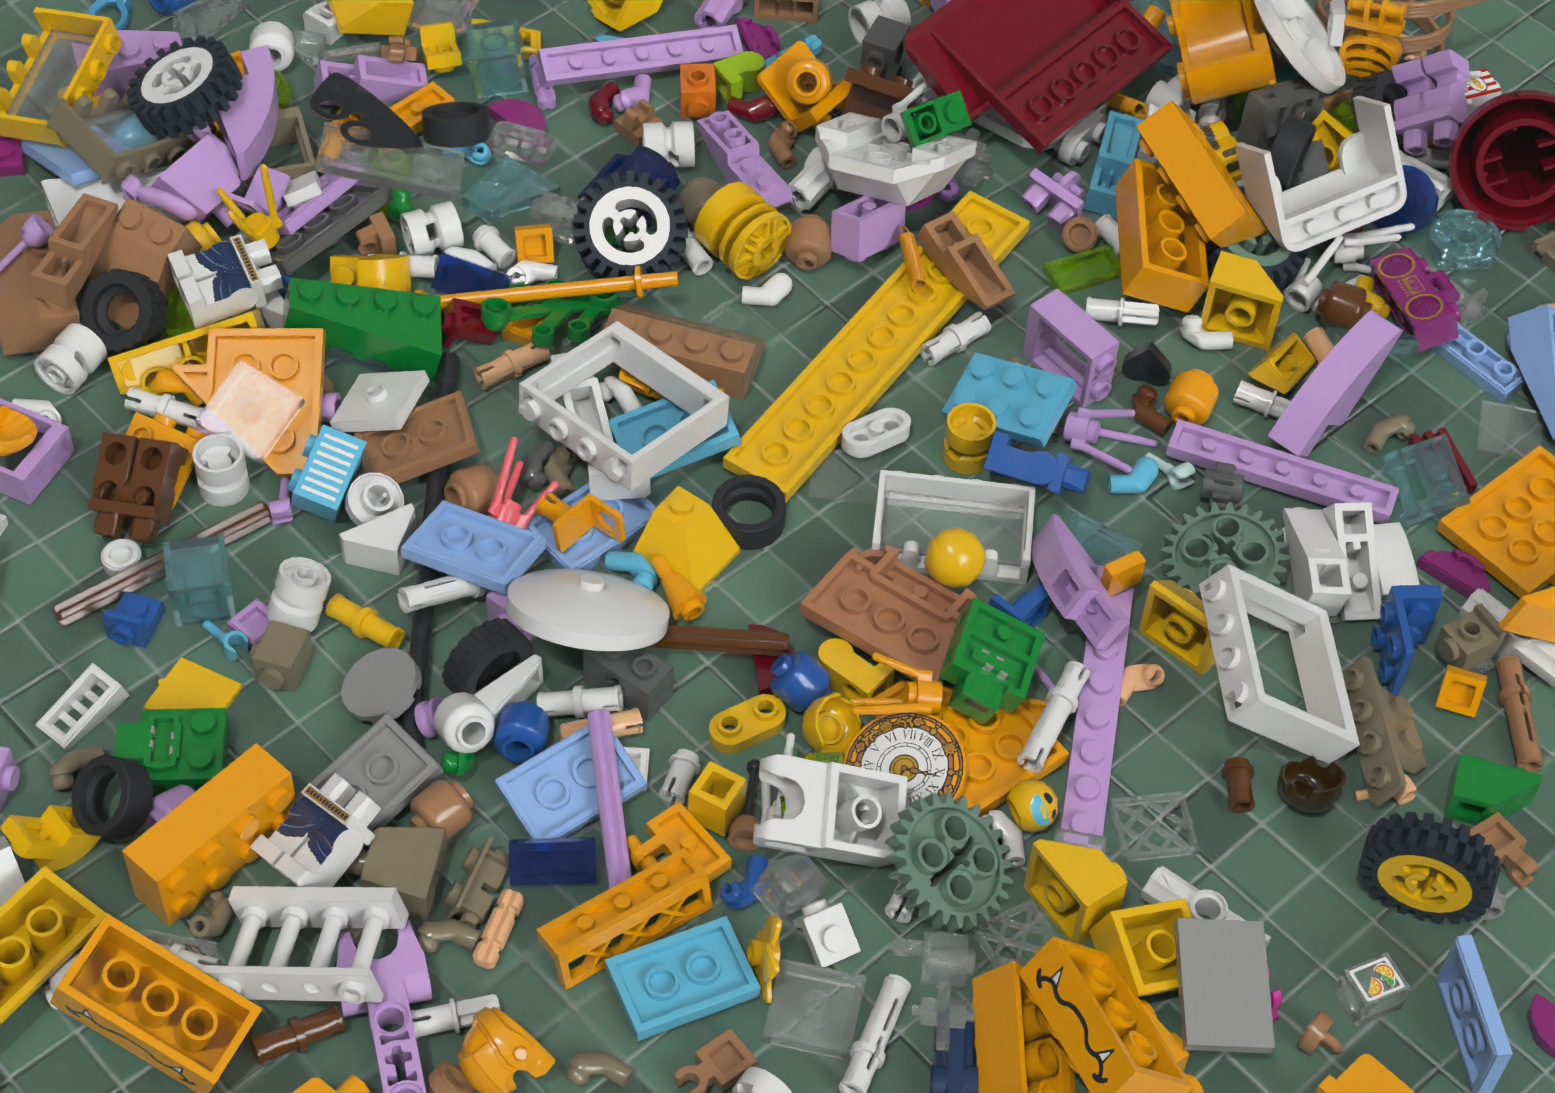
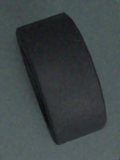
M447 102L429 106L422 112L423 139L430 145L448 148L466 147L483 143L490 137L489 109L475 102Z
M1289 115L1285 119L1269 151L1271 152L1275 176L1279 179L1281 186L1289 188L1295 180L1316 131L1315 124L1293 115Z
M751 474L735 476L724 481L716 489L712 500V509L740 549H762L773 544L781 536L786 519L785 496L777 484L765 477ZM739 501H754L768 507L772 515L767 520L757 524H744L730 518L726 514V509Z
M101 755L91 759L81 769L74 782L71 802L72 814L77 825L85 833L121 840L134 835L144 825L150 813L153 800L152 780L147 769L136 760L116 756ZM117 774L121 784L120 801L114 815L107 820L103 806L105 790L111 779Z

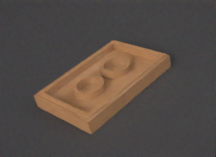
M461 390L413 408L401 430L353 432L354 437L367 442L361 461L363 474L369 472L382 473L391 477L397 484L480 453L466 400Z

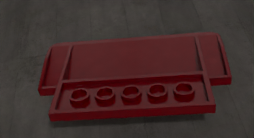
M951 0L909 30L903 40V47L907 56L938 97L960 90L971 123L993 107L1039 154L1168 55L1173 45L1130 4L1133 0Z

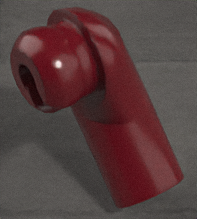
M608 82L600 88L588 101L589 114L592 118L595 117L600 125H604L614 117V112L608 105L613 101L616 94H620V90L613 82Z
M768 95L760 96L749 102L732 96L726 108V111L729 110L731 114L753 123L766 120L778 112L777 107Z

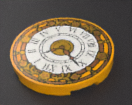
M918 712L885 714L872 720L855 735L847 748L843 761L845 765L908 777L905 809L909 807L910 803L921 797L925 798L932 793H936L939 797L947 792H951L953 801L956 800L963 792L969 772L965 750L954 730L938 717Z

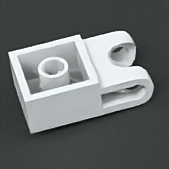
M781 754L760 759L759 779L780 790L785 798L786 810L782 819L773 818L762 824H754L753 843L755 845L875 868L891 864L886 862L884 857L894 853L895 850L885 844V840L895 835L889 827L894 822L900 820L898 813L905 809L908 777L835 762L824 763Z

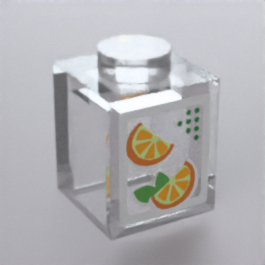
M1387 952L1343 970L1334 992L1341 1011L1349 1014L1356 1027H1359L1402 1009L1411 987Z

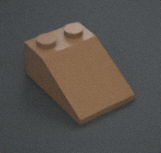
M127 198L116 214L105 244L94 264L88 284L102 272H110V269H124L150 277L151 281H155L160 286V291L164 292L166 302L176 287L167 254L182 250L184 256L198 253L202 245L187 227ZM127 293L117 295L111 301L108 309L109 321L125 330L131 328L136 323L139 314V306L136 299Z

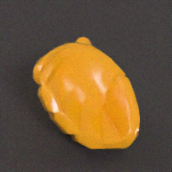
M2 405L0 406V456H6L21 451L33 443L38 429L36 423L30 417Z

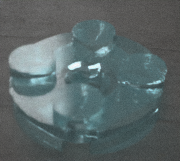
M1448 210L1440 214L1438 220L1431 224L1427 235V245L1432 255L1438 259V266L1445 271H1454L1456 269L1462 271L1486 270L1492 267L1501 245V234L1497 226L1489 219L1487 224L1477 219L1478 213L1471 210ZM1458 237H1463L1465 241L1470 243L1462 242L1458 240Z

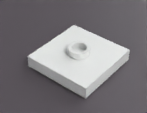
M425 370L359 374L330 421L332 428L341 432L401 430L430 381Z

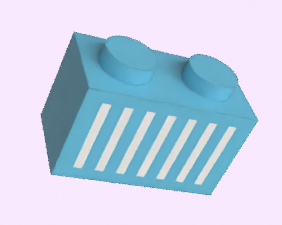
M323 424L318 436L311 434L308 438L302 454L308 457L303 470L296 468L290 479L287 490L293 492L291 505L335 523L345 500L347 490L352 484L364 456L367 442Z

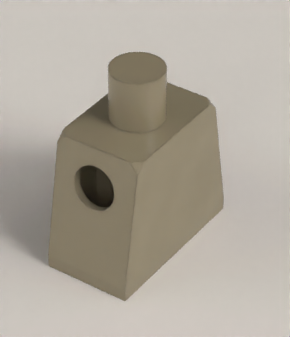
M379 827L375 829L373 834L376 837L370 843L369 850L362 849L344 873L361 875L362 887L396 888L409 916L429 921L448 852L446 830L444 828Z

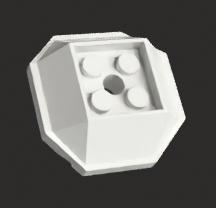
M852 112L817 125L815 141L828 169L831 170L837 189L905 206L914 204L943 190L963 163L975 156L977 141L946 134L912 148L907 137L897 142L888 140L882 131L881 119Z

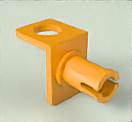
M551 492L545 494L546 498L551 500V502L542 496L537 504V513L553 522L552 528L556 549L560 552H564L593 526L620 543L626 539L622 514L590 493L573 507L557 498ZM602 513L606 514L611 519V521L614 524V527L610 526L604 520Z

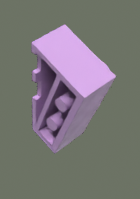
M117 30L122 40L120 51L112 60L106 77L101 81L94 96L102 94L108 88H113L120 96L119 100L122 99L129 86L130 79L138 78L135 75L138 67L147 68L144 63L146 59L151 57L156 60L159 57L156 52L161 48L165 52L170 51V44L175 41L182 46L179 32ZM71 41L77 69L91 44Z

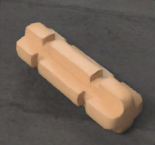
M504 889L496 902L498 907L493 909L481 935L482 941L477 943L472 954L473 963L476 966L487 970L495 967L500 957L498 952L503 950L516 922L514 918L519 915L524 904L523 895L518 891Z

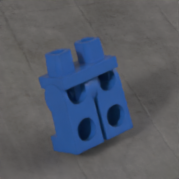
M995 431L984 469L990 473L1040 488H1047L1050 493L1063 497L1065 489L1085 495L1091 472L1074 466V459L1071 456L1058 452L1056 458L1047 451L1030 453L1014 448L1016 440L1011 435Z

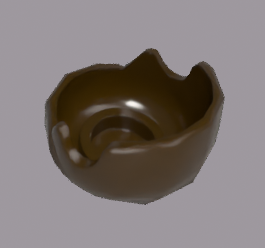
M1313 755L1300 762L1290 761L1280 769L1277 782L1278 792L1290 806L1306 813L1318 814L1331 808L1338 801L1345 785L1346 773L1336 761H1332L1328 766H1322Z

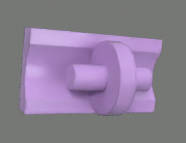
M1037 168L1029 174L1031 185L1022 196L1025 208L1037 214L1047 203L1054 207L1046 216L1051 226L1059 232L1063 231V227L1070 219L1078 216L1087 217L1083 213L1084 201L1081 200L1085 195V190L1079 187L1081 175L1076 171H1070L1065 176L1057 172L1052 179Z

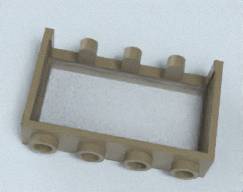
M108 88L102 93L94 109H92L94 103L87 95L80 96L76 100L73 109L64 98L58 99L46 125L47 128L56 130L78 155L103 178L101 181L103 185L118 180L124 181L129 174L150 173L157 168L172 165L197 144L185 136L182 130L179 138H171L169 134L166 138H159L157 134L155 136L151 135L148 130L146 131L129 106L126 92L122 100L118 102L120 96L113 88ZM207 119L205 122L208 124L211 133L215 134L217 127Z

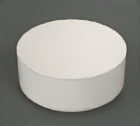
M129 539L111 541L101 552L103 569L109 576L143 560L139 545Z

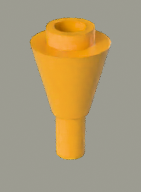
M663 554L654 556L650 564L662 580L661 583L674 620L692 621L699 617L705 609L704 605L707 602V596L682 575L675 572Z

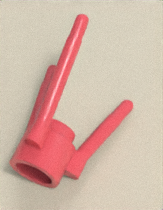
M512 436L505 454L494 498L487 513H489V517L526 530L530 520L537 513L539 500L542 496L548 500L545 494L553 493L559 486V482L556 480L552 481L524 515L520 514L523 507L512 501L511 498L524 463L521 460L516 462L508 481L518 438Z

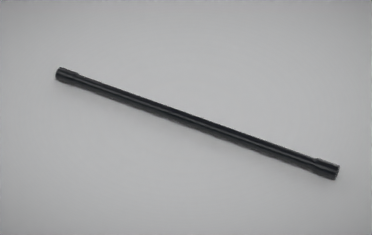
M442 353L435 378V400L452 394L457 389L460 358L454 353ZM448 465L428 472L423 522L445 500L444 488L447 481ZM418 563L416 585L437 579L438 570ZM434 606L413 611L409 656L420 668L422 684L420 690L416 689L413 695L415 701L403 713L402 729L422 748V733L417 727L414 713L416 705L425 701Z

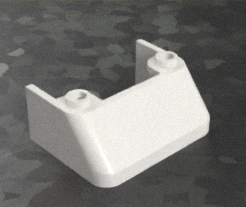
M1363 96L1354 97L1353 101L1359 132L1346 137L1341 143L1338 150L1340 169L1283 192L1280 181L1275 176L1271 152L1242 142L1235 144L1246 198L1281 247L1293 252L1302 251L1397 212L1404 205L1407 189L1390 104Z

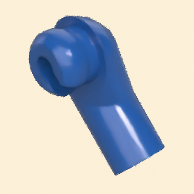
M749 856L747 858L745 879L740 882H732V886L728 882L722 886L720 897L727 908L741 910L763 896L768 860L765 857Z

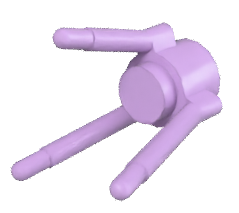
M1079 407L1078 412L1071 411L1068 414L1064 426L1063 437L1065 441L1071 442V449L1083 451L1126 473L1132 471L1131 466L1089 445V442L1096 443L1100 436L1138 445L1158 446V442L1153 439L1101 428V422L1095 420V418L1134 417L1136 412L1132 409L1091 410Z

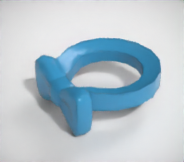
M96 0L87 11L89 15H97L106 6L118 7L121 12V19L115 24L117 30H123L129 22L128 11L131 10L132 4L131 0Z

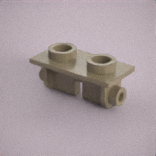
M491 836L479 848L472 846L466 854L460 867L466 873L461 883L458 881L453 883L443 901V904L449 906L443 920L450 919L453 915L461 918L460 922L473 928L483 923L494 896L483 891L481 887L484 886L496 892L510 867L508 862L509 855L505 851L500 849L492 851L489 849L493 840Z

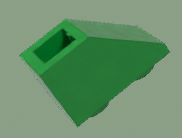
M960 90L926 101L900 113L912 148L972 125Z
M1459 754L1450 775L1444 817L1478 825L1497 812L1506 817L1532 803L1542 782L1543 775L1529 772L1524 768L1509 767L1486 761L1480 757H1469Z

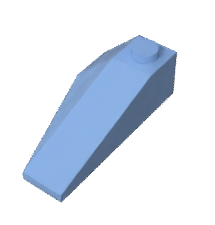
M1545 304L1508 317L1509 332L1507 333V343L1549 432L1555 440V309L1549 304Z

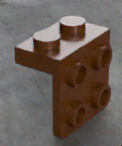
M861 64L859 70L848 67L844 80L851 83L852 86L842 115L852 112L878 118L882 122L884 116L893 112L892 105L902 101L914 90L912 88L913 81L896 75L893 76L892 81L879 77L881 70ZM922 94L910 103L907 109L919 105Z

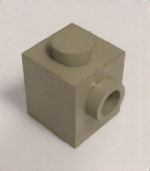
M271 620L261 641L256 640L250 652L249 661L250 664H253L256 682L262 683L271 689L281 688L295 692L313 655L310 631Z

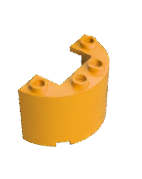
M1254 0L1170 1L1172 15L1166 16L1170 37L1177 35L1183 61L1177 63V71L1185 101L1192 100L1193 105L1276 84L1266 33L1263 31Z

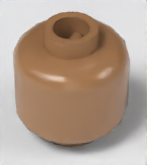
M814 214L803 215L791 223L792 232L785 245V255L798 268L807 271L827 264L832 254L830 224L821 216Z
M477 464L457 470L450 475L444 488L445 501L484 515L489 514L487 511L493 501L500 475L485 464Z
M438 779L411 800L410 807L414 816L409 822L412 827L444 828L448 841L472 821L471 808L474 807V802L467 791L456 780H452L449 783L446 780Z

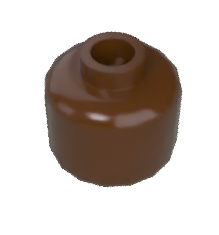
M1334 281L1330 284L1329 288L1323 286L1315 314L1320 315V322L1323 326L1347 333L1371 310L1372 303L1366 302L1367 293L1364 288L1341 281Z

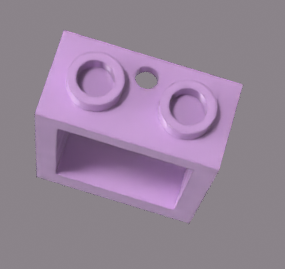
M1057 288L1030 305L1022 355L1039 370L1073 378L1077 389L1071 399L1084 408L1095 400L1101 401L1111 391V382L1114 368L1117 364L1116 358L1120 342ZM1062 337L1087 359V364L1064 345L1060 338Z
M0 398V406H8L12 410L30 417L31 420H34L38 429L33 441L36 445L14 471L0 466V493L31 505L75 452L69 427Z

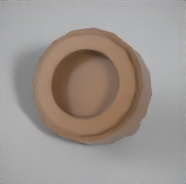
M1074 217L1067 221L1063 227V242L1072 251H1088L1099 240L1098 226L1089 217Z
M1318 1011L1297 1042V1047L1310 1056L1318 1044L1331 1052H1341L1343 1049L1342 1043L1335 1036L1327 1032L1335 1019L1324 1011Z
M441 1062L428 1076L427 1093H473L474 1089L467 1083L460 1067L455 1063Z

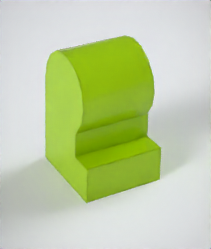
M745 51L713 63L715 66L716 91L727 103L732 96L742 99V93L755 92L762 88L757 81V76L764 70L765 60L759 53Z

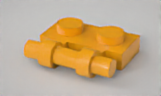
M680 801L646 823V833L651 837L649 840L642 843L635 835L627 837L629 861L639 871L658 862L656 857L663 852L670 856L683 848H686L708 873L709 883L732 868L731 857Z

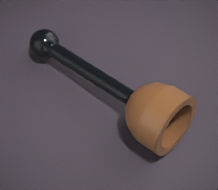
M757 759L750 760L746 766L749 773V782L744 814L736 817L729 828V844L741 851H753L760 847L753 843L754 824H760V821L753 816L760 761Z

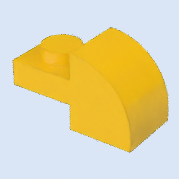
M410 255L330 256L332 283L411 292Z
M49 805L41 817L9 815L0 827L11 842L12 850L17 855L25 859H33L40 869L45 866L52 872L68 867L81 859L101 838V836L85 833L77 825L72 814V807Z

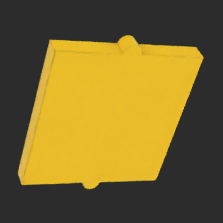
M180 657L167 676L158 680V688L145 703L143 709L228 708L243 687L239 682Z

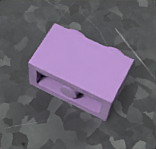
M863 196L833 210L831 220L832 252L845 256V259L848 261L861 262L879 251L888 249L889 246L899 242L900 226H905L906 206Z

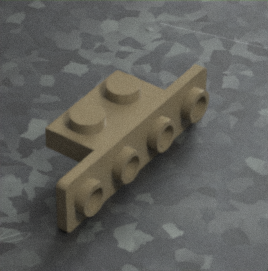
M1362 656L1345 669L1342 674L1360 743L1356 749L1369 798L1372 804L1380 806L1406 787L1407 782L1403 769L1416 774L1427 765L1422 751L1423 743L1417 734L1413 720L1411 705L1405 698L1395 696L1381 689L1372 659Z

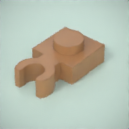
M730 1028L697 1050L694 1061L698 1065H687L680 1068L674 1075V1084L676 1087H679L687 1081L697 1083L698 1086L689 1093H707L708 1087L714 1084L723 1093L736 1084L747 1068L757 1067L758 1060Z

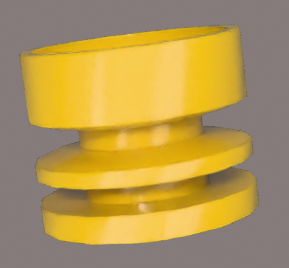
M741 181L729 183L714 193L700 210L694 225V236L697 241L713 256L719 257L721 262L730 268L738 278L745 280L758 277L779 260L785 251L786 241L792 232V225L789 219L782 213H779L773 205L767 204L764 198L750 185Z

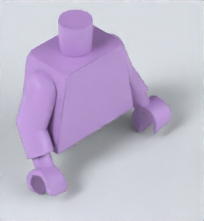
M205 122L206 128L199 130L196 125L193 127V134L187 136L197 144L161 173L152 186H141L139 180L134 175L129 174L122 182L121 188L124 200L130 198L136 201L140 198L143 203L158 207L185 221H198L201 223L213 213L226 228H229L233 224V221L228 217V211L230 210L216 193V190L222 188L225 192L234 194L241 186V182L229 148L211 133L208 124Z

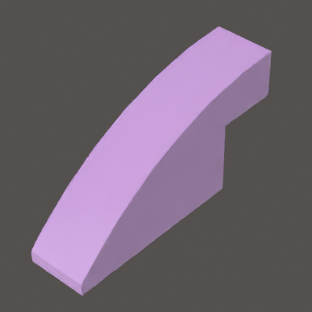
M268 45L240 51L244 72L243 79L240 80L243 84L242 89L236 91L239 95L236 101H228L231 108L227 112L222 110L217 112L220 116L217 124L236 164L240 181L249 179L266 155L278 121V92L273 60Z
M1370 310L1345 334L1317 366L1281 414L1268 436L1296 456L1308 457L1328 425H1343L1403 330L1373 310Z

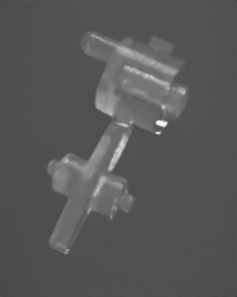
M924 931L922 940L894 939L889 946L893 955L921 958L919 985L937 987L936 998L921 997V1005H912L911 1016L920 1017L919 1025L936 1027V1050L948 1051L950 1028L965 1029L966 1021H974L975 1010L967 1009V1001L951 1000L950 988L964 989L966 975L974 976L976 950L968 949V934Z

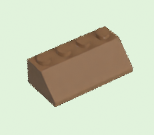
M50 210L12 214L0 224V261L23 240L21 227L32 214L42 217L55 231ZM48 243L41 247L28 245L0 272V345L3 356L44 351L49 345L54 344L55 338L67 325L71 323L80 324V314L75 298L70 306L66 308L33 297L31 273L48 253Z
M629 304L612 308L604 327L606 329L613 323L620 322L707 382L714 379L718 388L725 389V394L740 400H745L766 345V339ZM614 362L608 365L619 369L622 368Z

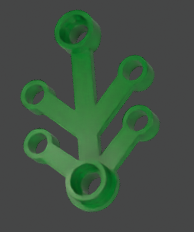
M552 278L546 280L544 284L564 283L565 281ZM514 283L509 288L524 287L529 285L525 283ZM617 292L568 297L573 300H565V297L513 302L512 304L514 305L519 304L522 306L511 307V304L502 298H489L481 304V321L487 329L501 331L506 328L510 321L547 316L541 324L532 327L531 342L538 347H549L554 343V332L571 313L583 312L578 319L569 321L567 326V338L573 342L580 343L589 339L590 326L599 317L609 316L612 308L620 306L621 300ZM530 302L536 303L535 305H527Z

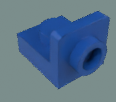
M1039 583L1028 594L1025 592L1020 594L1012 605L997 594L990 599L989 605L1035 628L1048 616L1051 598L1044 586Z
M125 591L115 611L106 609L102 616L108 639H112L121 645L127 646L132 644L146 648L165 611L163 601Z

